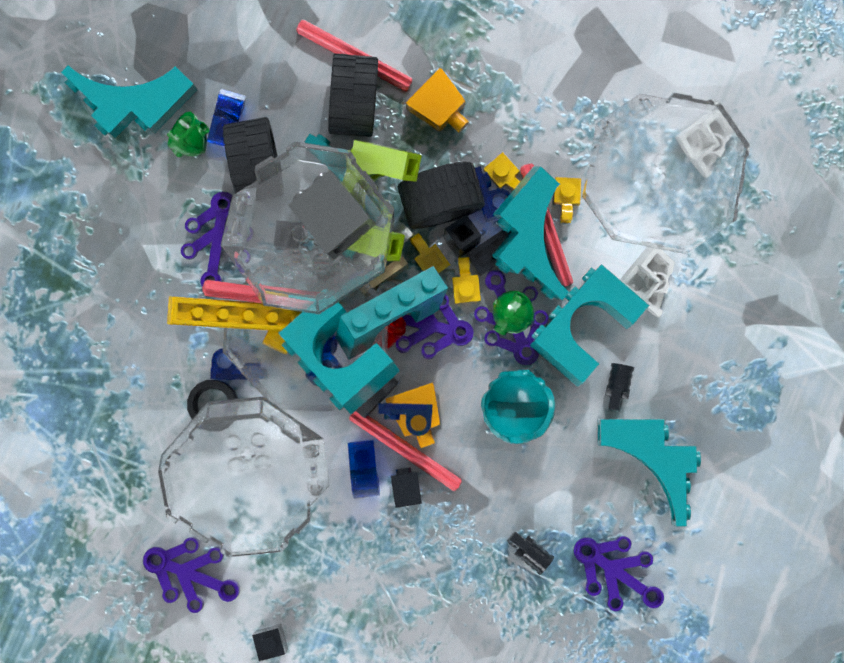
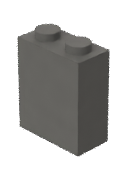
M331 170L319 174L314 179L313 184L306 190L298 192L293 197V201L288 205L326 254L334 260L376 225L338 176Z

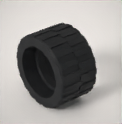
M347 54L333 55L328 118L329 134L373 136L378 76L377 57Z
M262 117L224 124L223 139L230 178L238 202L243 203L281 196L283 194L281 171L269 119Z
M467 161L445 164L418 173L417 182L403 180L397 186L407 222L411 229H423L460 219L464 215L473 214L485 206L474 165Z

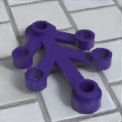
M218 192L211 199V207L196 218L187 219L185 222V229L191 234H197L201 231L204 224L216 217L214 228L192 244L186 243L181 247V255L188 260H192L199 251L212 243L207 272L200 279L202 288L204 281L210 276H213L215 281L223 282L222 277L218 274L222 245L231 254L232 261L237 267H245L249 262L248 255L239 249L225 230L228 219L237 230L236 235L239 240L248 242L253 237V231L250 227L244 225L236 214V199L228 192ZM221 200L228 202L227 207L224 209L219 208ZM194 221L197 222V229L190 230L189 224ZM243 229L249 230L247 238H241L240 232ZM188 247H192L194 250L191 256L185 255V249ZM238 255L245 256V261L242 264L236 262Z
M499 270L490 271L485 278L486 287L490 291H494L497 298L506 292L504 288L506 284L505 275ZM498 276L501 280L500 284H492L491 277ZM527 286L522 293L525 294L526 290L529 289L533 290L535 296L529 299L532 303L538 297V291L533 286ZM484 306L476 308L474 312L476 321L496 325L493 313L489 312L488 308ZM479 310L486 311L487 317L485 319L477 317ZM538 310L534 313L535 321L527 338L523 331L512 333L516 341L513 342L501 338L498 332L490 330L485 334L484 341L488 346H497L512 352L519 364L524 366L531 365L539 357V353L530 346L535 340L532 335L541 324L545 325L548 322V314L543 310ZM541 313L545 316L543 323L536 321L535 316ZM489 334L497 336L495 343L488 342L487 336ZM527 347L531 350L530 357L522 355L523 348Z
M445 294L444 300L446 304L441 305L439 310H441L448 324L438 322L434 314L417 323L411 315L406 314L402 316L406 326L418 328L419 330L409 336H402L396 341V349L400 353H407L412 346L434 333L443 334L445 336L435 343L426 342L422 346V356L425 359H433L438 352L452 344L465 346L470 343L474 331L470 323L458 320L449 306V297ZM463 329L465 331V335H457L456 330ZM406 341L408 347L401 348L399 342ZM426 347H432L434 353L430 355L426 354L424 349Z
M619 536L616 540L597 543L589 537L581 538L575 543L573 552L575 558L584 564L587 579L585 590L589 595L597 596L602 590V586L596 578V563L604 569L609 596L607 598V606L612 611H619L624 605L623 599L619 595L617 579L639 593L646 606L658 608L663 604L664 594L658 587H647L623 570L637 566L650 567L653 563L651 553L641 551L636 556L609 560L601 554L615 550L620 552L629 551L632 543L628 537ZM622 539H626L628 542L627 547L621 549L618 545ZM584 546H590L591 553L589 555L582 554ZM644 554L649 556V562L646 564H642L640 561L641 556ZM597 583V591L590 592L589 585ZM655 592V600L649 601L647 598L648 593ZM618 598L620 601L619 606L611 607V600Z
M189 537L182 544L168 550L161 547H153L147 550L143 557V565L147 571L157 575L163 590L162 597L167 603L175 602L180 596L179 589L172 586L167 571L177 575L188 601L187 609L192 613H198L204 607V601L201 597L197 596L192 581L218 591L219 597L226 602L235 600L240 594V586L235 580L227 579L221 581L196 570L207 564H216L222 561L224 552L220 547H213L208 553L183 564L174 562L171 559L186 552L189 554L196 552L200 547V542L195 537ZM188 541L195 542L196 547L194 550L188 549ZM216 550L220 553L218 560H214L211 557L212 551ZM154 555L160 556L161 563L159 565L153 563ZM227 585L234 587L233 594L226 593L225 588ZM168 590H173L175 592L174 599H169L167 597ZM192 600L199 601V609L192 608Z

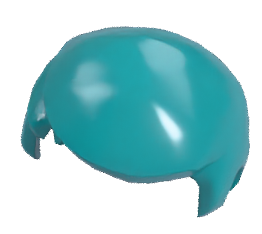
M530 370L500 372L498 378L489 383L488 391L483 394L481 400V409L486 425L497 438L510 444L528 443L544 435L553 421L556 409L551 389L545 386V381L542 378L536 377Z

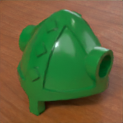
M191 111L185 112L175 122L172 130L167 133L169 137L168 148L180 158L184 155L198 156L204 154L207 148L209 127L204 122L199 121L197 116Z
M510 290L500 295L493 302V318L496 323L494 330L506 336L507 333H520L534 323V308L525 294Z

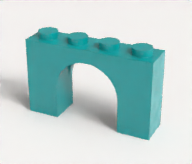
M602 264L596 270L592 267L581 278L585 283L579 289L575 286L565 297L568 300L565 306L561 308L558 305L548 316L552 321L546 327L541 324L532 335L535 340L530 346L577 387L585 382L599 363L573 339L570 322L574 311L584 306L599 307L611 315L625 329H628L650 306Z
M432 266L340 316L335 339L350 360L370 349L377 334L398 318L410 313L417 323L437 312L448 287L435 267Z
M326 291L279 332V335L285 340L281 345L291 356L297 354L301 358L297 363L307 374L312 371L317 376L313 381L323 393L328 389L333 394L329 399L340 411L345 408L351 415L398 374L400 370L377 343L347 367L332 369L323 366L321 359L323 347L326 341L337 331L340 316L347 313L341 304Z

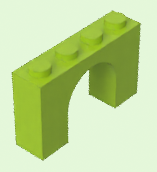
M354 140L344 184L367 212L366 199L372 184L384 176L417 182L422 155ZM375 225L347 250L384 261H400L405 235L382 229Z

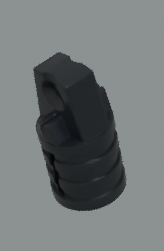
M611 363L612 368L605 395L610 396L608 409L620 412L622 400L629 399V388L633 376L632 372L635 367Z
M513 532L507 540L517 550L514 554L531 566L533 570H536V573L539 575L548 568L554 559L552 554L544 550L530 536H527L525 539L517 532Z

